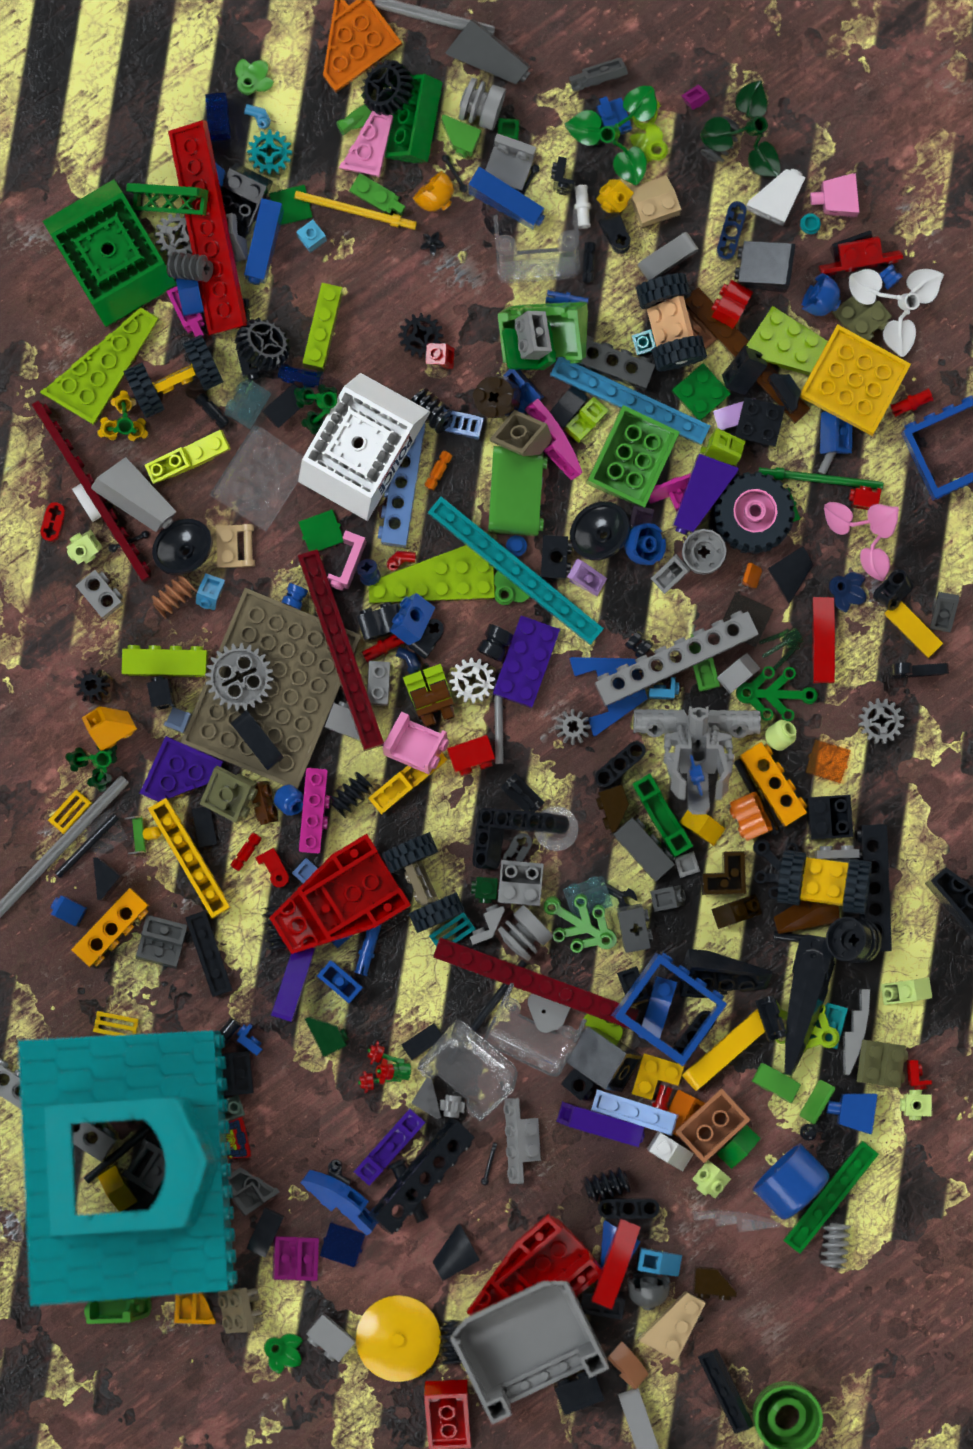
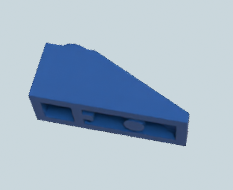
M655 976L649 997L650 1001H648L641 1026L660 1039L677 982Z

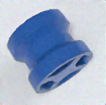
M892 264L879 274L887 290L892 288L903 277L895 271V267Z

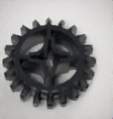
M385 59L384 63L378 61L377 67L371 66V72H366L368 77L362 80L365 85L361 87V90L364 92L361 97L364 99L363 103L370 111H374L378 115L389 116L391 113L397 115L398 109L404 110L403 105L409 104L408 97H413L410 91L414 89V86L411 84L414 79L411 77L412 73L405 65L396 60L390 61Z
M259 317L255 320L251 318L246 322L247 326L241 327L237 331L235 350L240 351L239 357H244V363L249 362L251 368L256 366L258 371L264 369L268 372L270 370L274 371L278 367L280 368L290 354L291 347L288 345L290 340L285 338L286 333L280 331L281 326L276 327L274 322L269 323L267 318L263 321Z

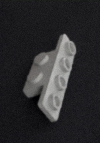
M505 1098L507 1175L510 1184H523V1162L541 1161L538 1118L520 1119L519 1098Z

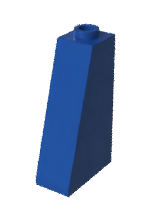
M478 167L468 184L470 195L534 230L536 225L540 227L545 218V215H543L544 207L483 168Z
M263 198L261 199L244 272L245 279H248V282L254 285L266 283L284 215L282 203Z

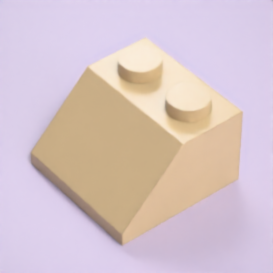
M667 176L629 188L634 192L630 199L641 228L680 215L681 207L675 190Z

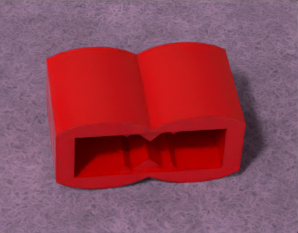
M730 280L728 285L724 283L718 293L721 295V298H716L711 307L714 311L711 317L733 329L739 321L753 291L733 280Z

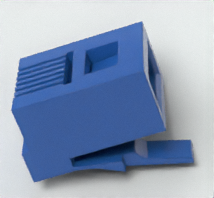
M607 96L599 99L601 105L597 106L596 111L602 119V127L615 125L628 116L627 111L623 108L622 98L610 102ZM630 120L619 127L620 135L632 131Z

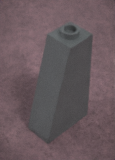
M475 19L469 21L445 52L448 56L514 84L520 81L524 83L531 74L528 71L531 66Z

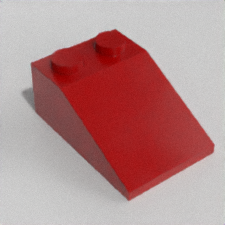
M468 1379L425 1381L424 1400L428 1448H471Z

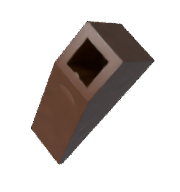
M801 900L799 905H793L774 917L777 932L781 934L831 924L840 918L839 905Z

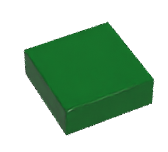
M499 118L498 134L518 140L519 120Z

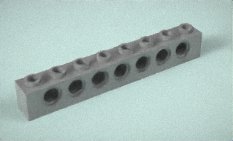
M742 610L730 615L731 619L726 622L721 619L711 624L712 628L707 631L704 628L692 633L694 636L686 640L685 637L674 641V646L668 649L666 646L655 650V655L649 658L647 655L641 656L635 660L636 664L628 666V664H624L616 668L617 672L609 675L607 672L597 677L598 681L595 682V686L604 706L613 704L758 636V631L749 612L743 613ZM730 625L736 626L738 635L730 636L727 633V627ZM709 635H717L719 643L717 645L710 644L708 642ZM697 643L700 646V652L697 654L691 653L689 645ZM678 652L681 655V661L678 663L672 662L670 654ZM659 661L662 664V670L659 672L653 671L651 663ZM637 669L642 671L643 679L639 681L634 680L631 675L632 671ZM617 678L622 679L624 682V687L619 690L615 689L612 685L613 680Z
M0 1058V1075L5 1073L10 1078L7 1085L0 1083V1096L21 1109V1099L17 1094V1088L20 1086L19 1070L12 1071L8 1068L9 1064ZM97 1122L80 1123L79 1131H73L74 1145L100 1162L104 1161L117 1141L114 1138L115 1133L106 1127L102 1130L96 1126ZM90 1131L97 1133L98 1141L96 1143L88 1141L87 1136Z

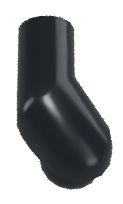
M337 1159L330 1161L328 1164L329 1176L349 1186L351 1180L342 1175L341 1162Z

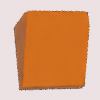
M749 562L741 582L742 585L757 588L762 569Z

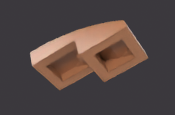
M620 1342L607 1357V1360L621 1372L619 1376L633 1389H637L649 1375L639 1359L623 1342Z

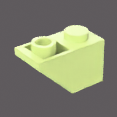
M929 977L881 984L884 1005L932 998Z

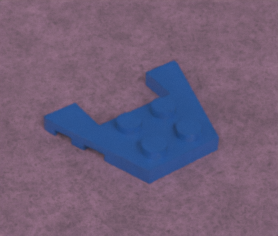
M569 658L575 677L592 671H596L598 677L607 672L609 675L617 672L616 668L624 664H628V666L636 664V659ZM639 670L632 671V678L637 681L641 680ZM617 678L613 680L612 685L615 689L619 690L624 687V682L622 679ZM645 689L608 705V712L588 718L593 737L646 701L648 698Z

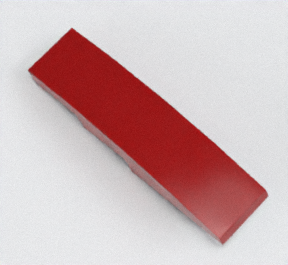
M813 597V683H834V597Z
M620 1219L606 1254V1260L591 1299L592 1302L612 1309L628 1267L640 1226Z

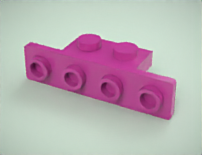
M690 474L655 485L648 500L649 503L652 504L670 497L677 512Z
M306 769L299 843L300 852L320 853L323 829H327L328 826L325 808H329L330 796H326V769Z

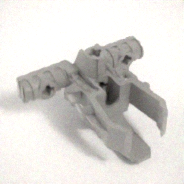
M689 706L688 716L685 710L636 709L634 710L633 733H647L651 737H659L665 734L664 763L671 778V791L679 799L685 800L686 781L679 773L680 768L681 773H687L688 810L692 814H707L710 810L708 774H715L716 769H718L720 779L716 782L715 800L722 799L729 790V779L732 774L735 758L732 753V736L743 738L746 735H760L761 716L758 710L718 711L709 710L708 707H705V709L700 707L692 709L691 706ZM671 746H675V753H669ZM723 746H725L728 753L724 752ZM690 755L693 756L695 766L701 765L705 779L704 782H700L703 796L699 795L697 786L693 785L689 774L690 766H692Z

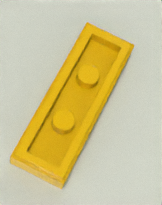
M902 601L895 610H887L884 613L927 659L943 644Z

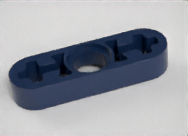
M740 201L731 203L727 210L716 249V255L722 261L731 260L737 248L747 212L746 206ZM736 207H740V211L743 214L738 215L736 222L728 221V219L733 220L734 212L731 209L735 210ZM728 226H734L737 229V234L730 237L726 234L725 229ZM723 238L730 241L729 251L732 253H728L727 256H724L723 251L720 250L724 249L726 241H722Z

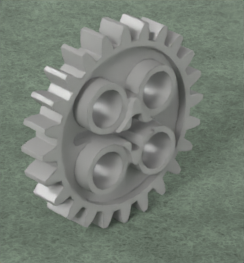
M232 643L231 650L224 646L223 654L216 651L218 659L210 658L214 665H207L211 673H206L205 676L211 678V680L207 681L206 685H212L208 693H216L213 700L220 698V706L225 702L228 703L227 710L234 705L236 712H238L239 706H243V709L246 711L248 704L254 709L255 701L260 704L262 703L261 695L268 697L265 689H272L267 684V682H271L274 679L268 677V674L273 672L272 669L266 668L270 661L263 662L266 655L258 656L259 649L257 648L252 652L251 645L244 649L243 643H241L239 649H236L234 643ZM239 659H249L250 666L246 669L240 668L238 665ZM222 667H228L231 670V675L228 678H223L219 675V670ZM256 668V672L243 677V682L240 683L239 680H236L225 687L222 686V683L235 678L236 672L244 674ZM252 676L257 677L260 682L255 688H251L247 683V680ZM231 686L239 687L240 695L237 697L230 696L229 688Z

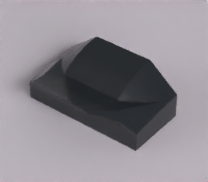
M776 373L770 375L767 380L789 414L797 411L801 391L791 375Z

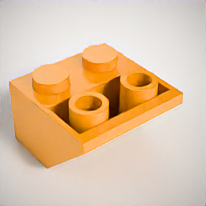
M99 706L82 717L88 733L100 751L112 748L117 741L131 736L134 730L137 729L128 711Z

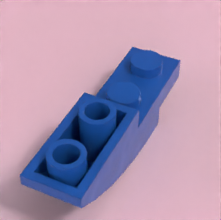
M309 1170L300 1182L323 1206L327 1207L330 1211L337 1207L344 1216H347L367 1236L377 1225L368 1216L370 1211L365 1208L369 1201L342 1181L329 1175Z

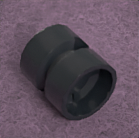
M489 624L485 632L487 639L480 642L477 651L501 662L505 655L503 647L510 645L514 635L498 626Z

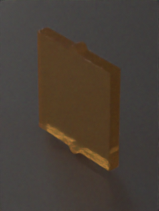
M815 739L812 752L808 755L809 762L805 773L841 783L844 771L848 768L846 764L851 750Z

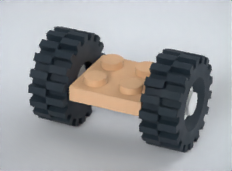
M675 273L673 275L660 276L637 285L635 288L640 308L647 309L656 347L652 349V354L657 371L679 369L706 359L707 353L702 336L693 335L685 304V299L691 296L686 274Z

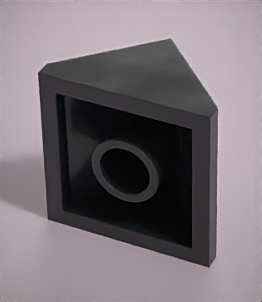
M95 857L93 858L97 900L106 901L125 877L103 859Z

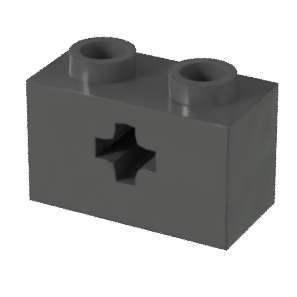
M641 903L616 908L625 953L649 949L653 936L651 929H647L646 922L649 921L648 910L643 909ZM637 923L638 931L634 932L632 929L634 927L633 924Z

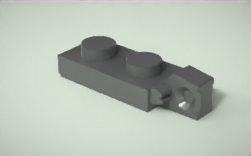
M616 58L582 69V73L570 76L569 82L573 91L583 90L584 87L599 85L611 79H618L628 74L622 58Z

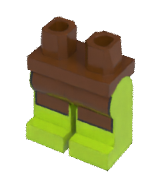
M441 664L423 670L430 691L426 688L421 671L403 677L418 718H421L425 727L436 724L433 713L441 711L444 721L455 717L454 702Z

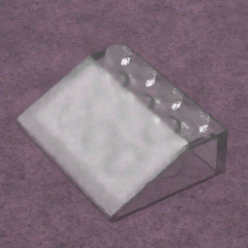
M253 425L209 496L257 527L267 531L298 483L304 456L265 429Z

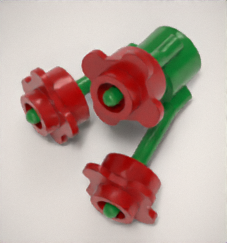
M376 1041L375 1046L371 1045L368 1049L367 1057L370 1058V1064H373V1062L379 1063L382 1059V1063L376 1067V1076L378 1078L373 1079L372 1073L362 1072L363 1076H359L358 1081L360 1089H364V1092L367 1093L368 1090H374L375 1083L384 1084L385 1082L409 1080L411 1075L410 1063H404V1059L384 1054L385 1047L380 1046L379 1041ZM388 1060L395 1062L396 1064L388 1063Z

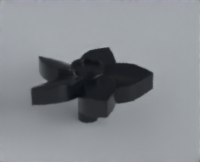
M435 232L432 237L428 234H423L426 242L420 247L421 250L429 249L430 253L434 256L436 248L445 247V244L439 240V232Z

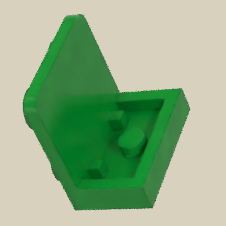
M547 322L552 352L539 360L521 359L518 349V335L515 328H505L502 331L506 362L509 369L544 370L556 362L550 322Z

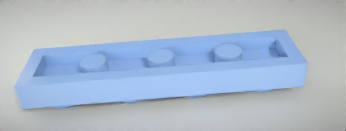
M598 1089L591 1108L593 1111L668 1135H673L678 1114Z

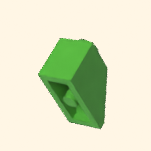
M443 114L442 125L452 149L455 150V154L463 158L467 156L472 158L481 137V130Z

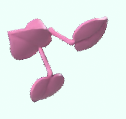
M837 502L825 504L826 521L832 531L837 534H847L850 531V526L855 527L870 523L871 531L874 534H878V536L871 544V549L864 548L861 550L860 561L864 570L871 577L884 581L890 570V560L883 550L875 549V546L881 538H888L894 533L898 522L899 507L875 504L868 510V520L851 522L853 513L847 506Z

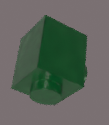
M476 877V881H472L471 894H475V898L479 899V903L492 904V900H496L498 878Z

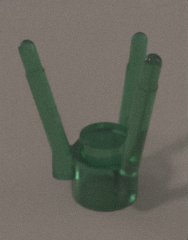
M796 628L792 630L786 629L781 633L759 641V644H763L783 637L782 642L762 654V658L771 655L784 646L787 649L791 648L773 667L774 671L800 648L799 644L804 642Z

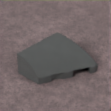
M240 1167L229 1176V1185H232L233 1188L232 1199L242 1215L246 1216L277 1195L279 1190L262 1182L263 1180L250 1175L248 1171Z

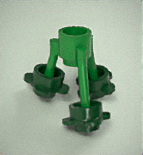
M320 384L317 387V394H314L309 385H304L303 388H296L294 390L297 407L303 408L304 405H311L315 399L318 407L323 410L320 414L309 411L306 419L301 421L302 426L310 430L313 435H316L324 422L323 417L329 414L330 409L334 408L337 404V389L335 387L329 388L324 384Z
M115 744L110 749L100 751L97 746L98 753L89 756L83 752L82 748L77 747L72 753H66L65 759L69 762L70 770L73 772H77L79 768L87 766L88 760H91L96 769L92 771L93 775L87 780V784L90 787L97 788L99 792L106 791L107 783L112 780L111 775L106 773V767L117 761L115 755L118 747Z

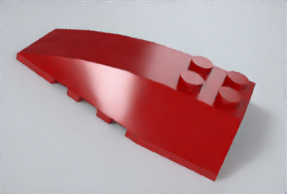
M366 833L332 854L269 919L290 953L294 954L376 928L410 907L411 904L397 885Z
M547 1214L515 1242L469 1306L467 1313L471 1316L542 1281H567L576 1296H579L599 1278L602 1268L588 1248L559 1219Z

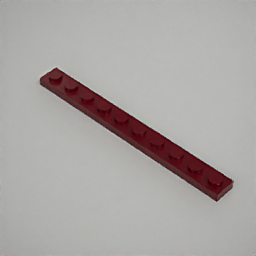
M39 400L31 404L142 582L145 583L151 578L148 574L151 570L145 561L142 563L139 561L137 556L140 553L134 544L129 545L126 540L129 537L123 526L118 527L115 522L118 519L112 508L108 510L104 505L107 500L91 488L95 482L90 473L86 475L82 470L85 467L79 456L74 457L71 450L74 447L68 438L65 440L62 438L60 433L63 430L57 421L52 422L49 417L52 412L47 404L42 405Z
M318 549L298 555V560L363 751L383 746L384 741Z
M440 938L433 958L628 1028L612 1016V1013L620 1004L619 1002L449 940ZM629 1007L625 1014L635 1021L639 1010Z

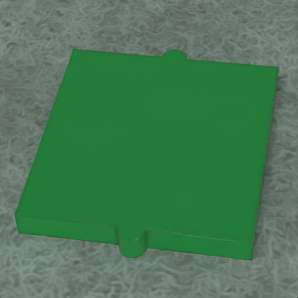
M305 185L269 193L271 201L279 202L283 205L284 215L281 225L313 218L309 202L294 199L296 191L306 193Z
M333 509L298 522L303 534L302 539L306 542L309 552L316 549L321 551L343 543V536L340 531L341 525L337 523Z

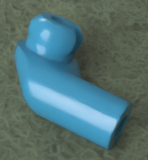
M246 105L244 114L255 117L259 128L266 129L270 126V118L264 108Z

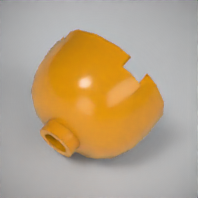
M440 171L429 180L430 182L426 186L423 185L413 197L416 204L423 210L437 211L441 208L444 211L452 203L450 199L454 193L453 183L447 174Z

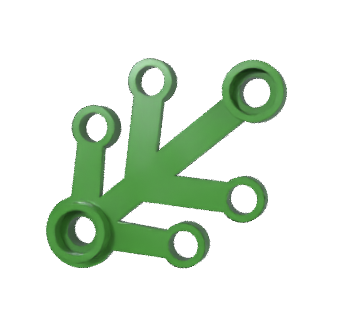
M578 894L574 900L581 918L562 908L561 902L557 897L550 896L545 900L543 907L547 914H557L575 925L574 927L564 929L556 928L553 931V939L555 941L561 942L565 937L588 933L593 937L584 940L579 938L572 940L571 950L573 952L579 953L583 948L596 945L602 949H610L615 946L617 936L613 930L607 927L605 908L602 905H596L592 911L593 917L598 921V929L591 924L586 905L587 897L585 895ZM581 898L585 902L583 904H579L577 902V899ZM552 904L556 909L550 910L548 906ZM600 909L603 913L598 915L595 913V910ZM561 932L563 936L557 937L555 933ZM608 937L610 941L604 942L602 938ZM579 943L581 947L575 948L573 944Z

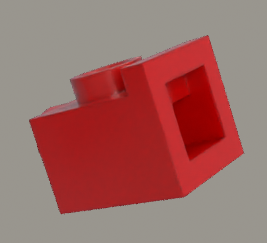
M860 486V489H851L848 501L852 502V508L868 511L871 506L879 504L882 489L877 488L875 492L872 491V488Z

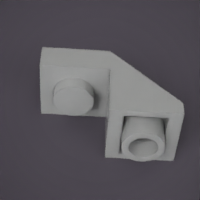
M233 213L226 214L235 263L247 260V239L239 236L237 233L236 215Z
M498 904L486 908L487 912L484 913V917L489 930L485 931L483 927L472 931L473 936L470 937L472 945L493 937L504 913L503 906L499 907Z

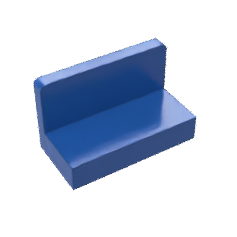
M827 411L822 412L820 453H852V425Z

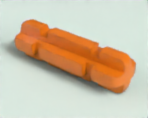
M442 451L439 456L440 460H437L429 475L430 478H427L425 482V487L435 490L438 484L437 481H440L447 468L446 464L452 458L450 453Z

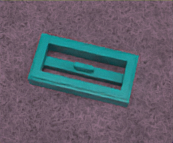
M465 913L458 915L429 935L436 947L439 939L437 940L435 937L462 918L464 919L463 923L441 938L447 939L468 925V930L451 941L457 943L475 930V927Z

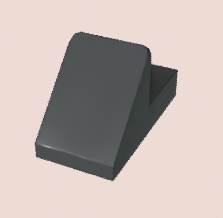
M938 592L937 598L934 599L930 629L951 632L959 603V595Z

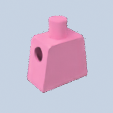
M856 173L823 181L821 192L810 193L811 205L823 204V213L825 215L857 217L859 214Z

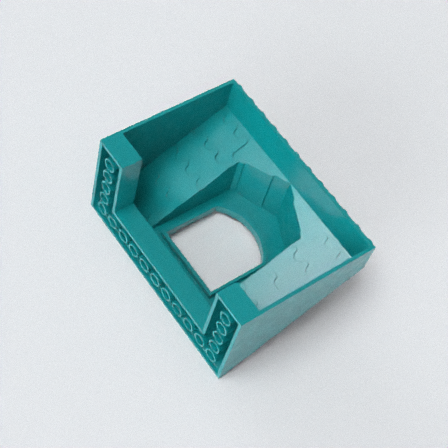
M221 1031L18 1040L30 1306L225 1291L235 1288L234 1284L238 1282L237 1271L233 1269V1263L236 1262V1250H232V1241H235V1229L231 1228V1219H234L233 1206L230 1207L233 1188L232 1185H229V1176L232 1175V1168L227 1158V1155H230L231 1148L230 1142L226 1141V1133H229V1121H225V1112H228V1100L224 1099V1091L227 1090V1080L223 1078V1069H226L225 1056L222 1057L225 1039L224 1035H221ZM145 1119L160 1139L166 1162L163 1187L154 1205L148 1211L77 1215L73 1124Z

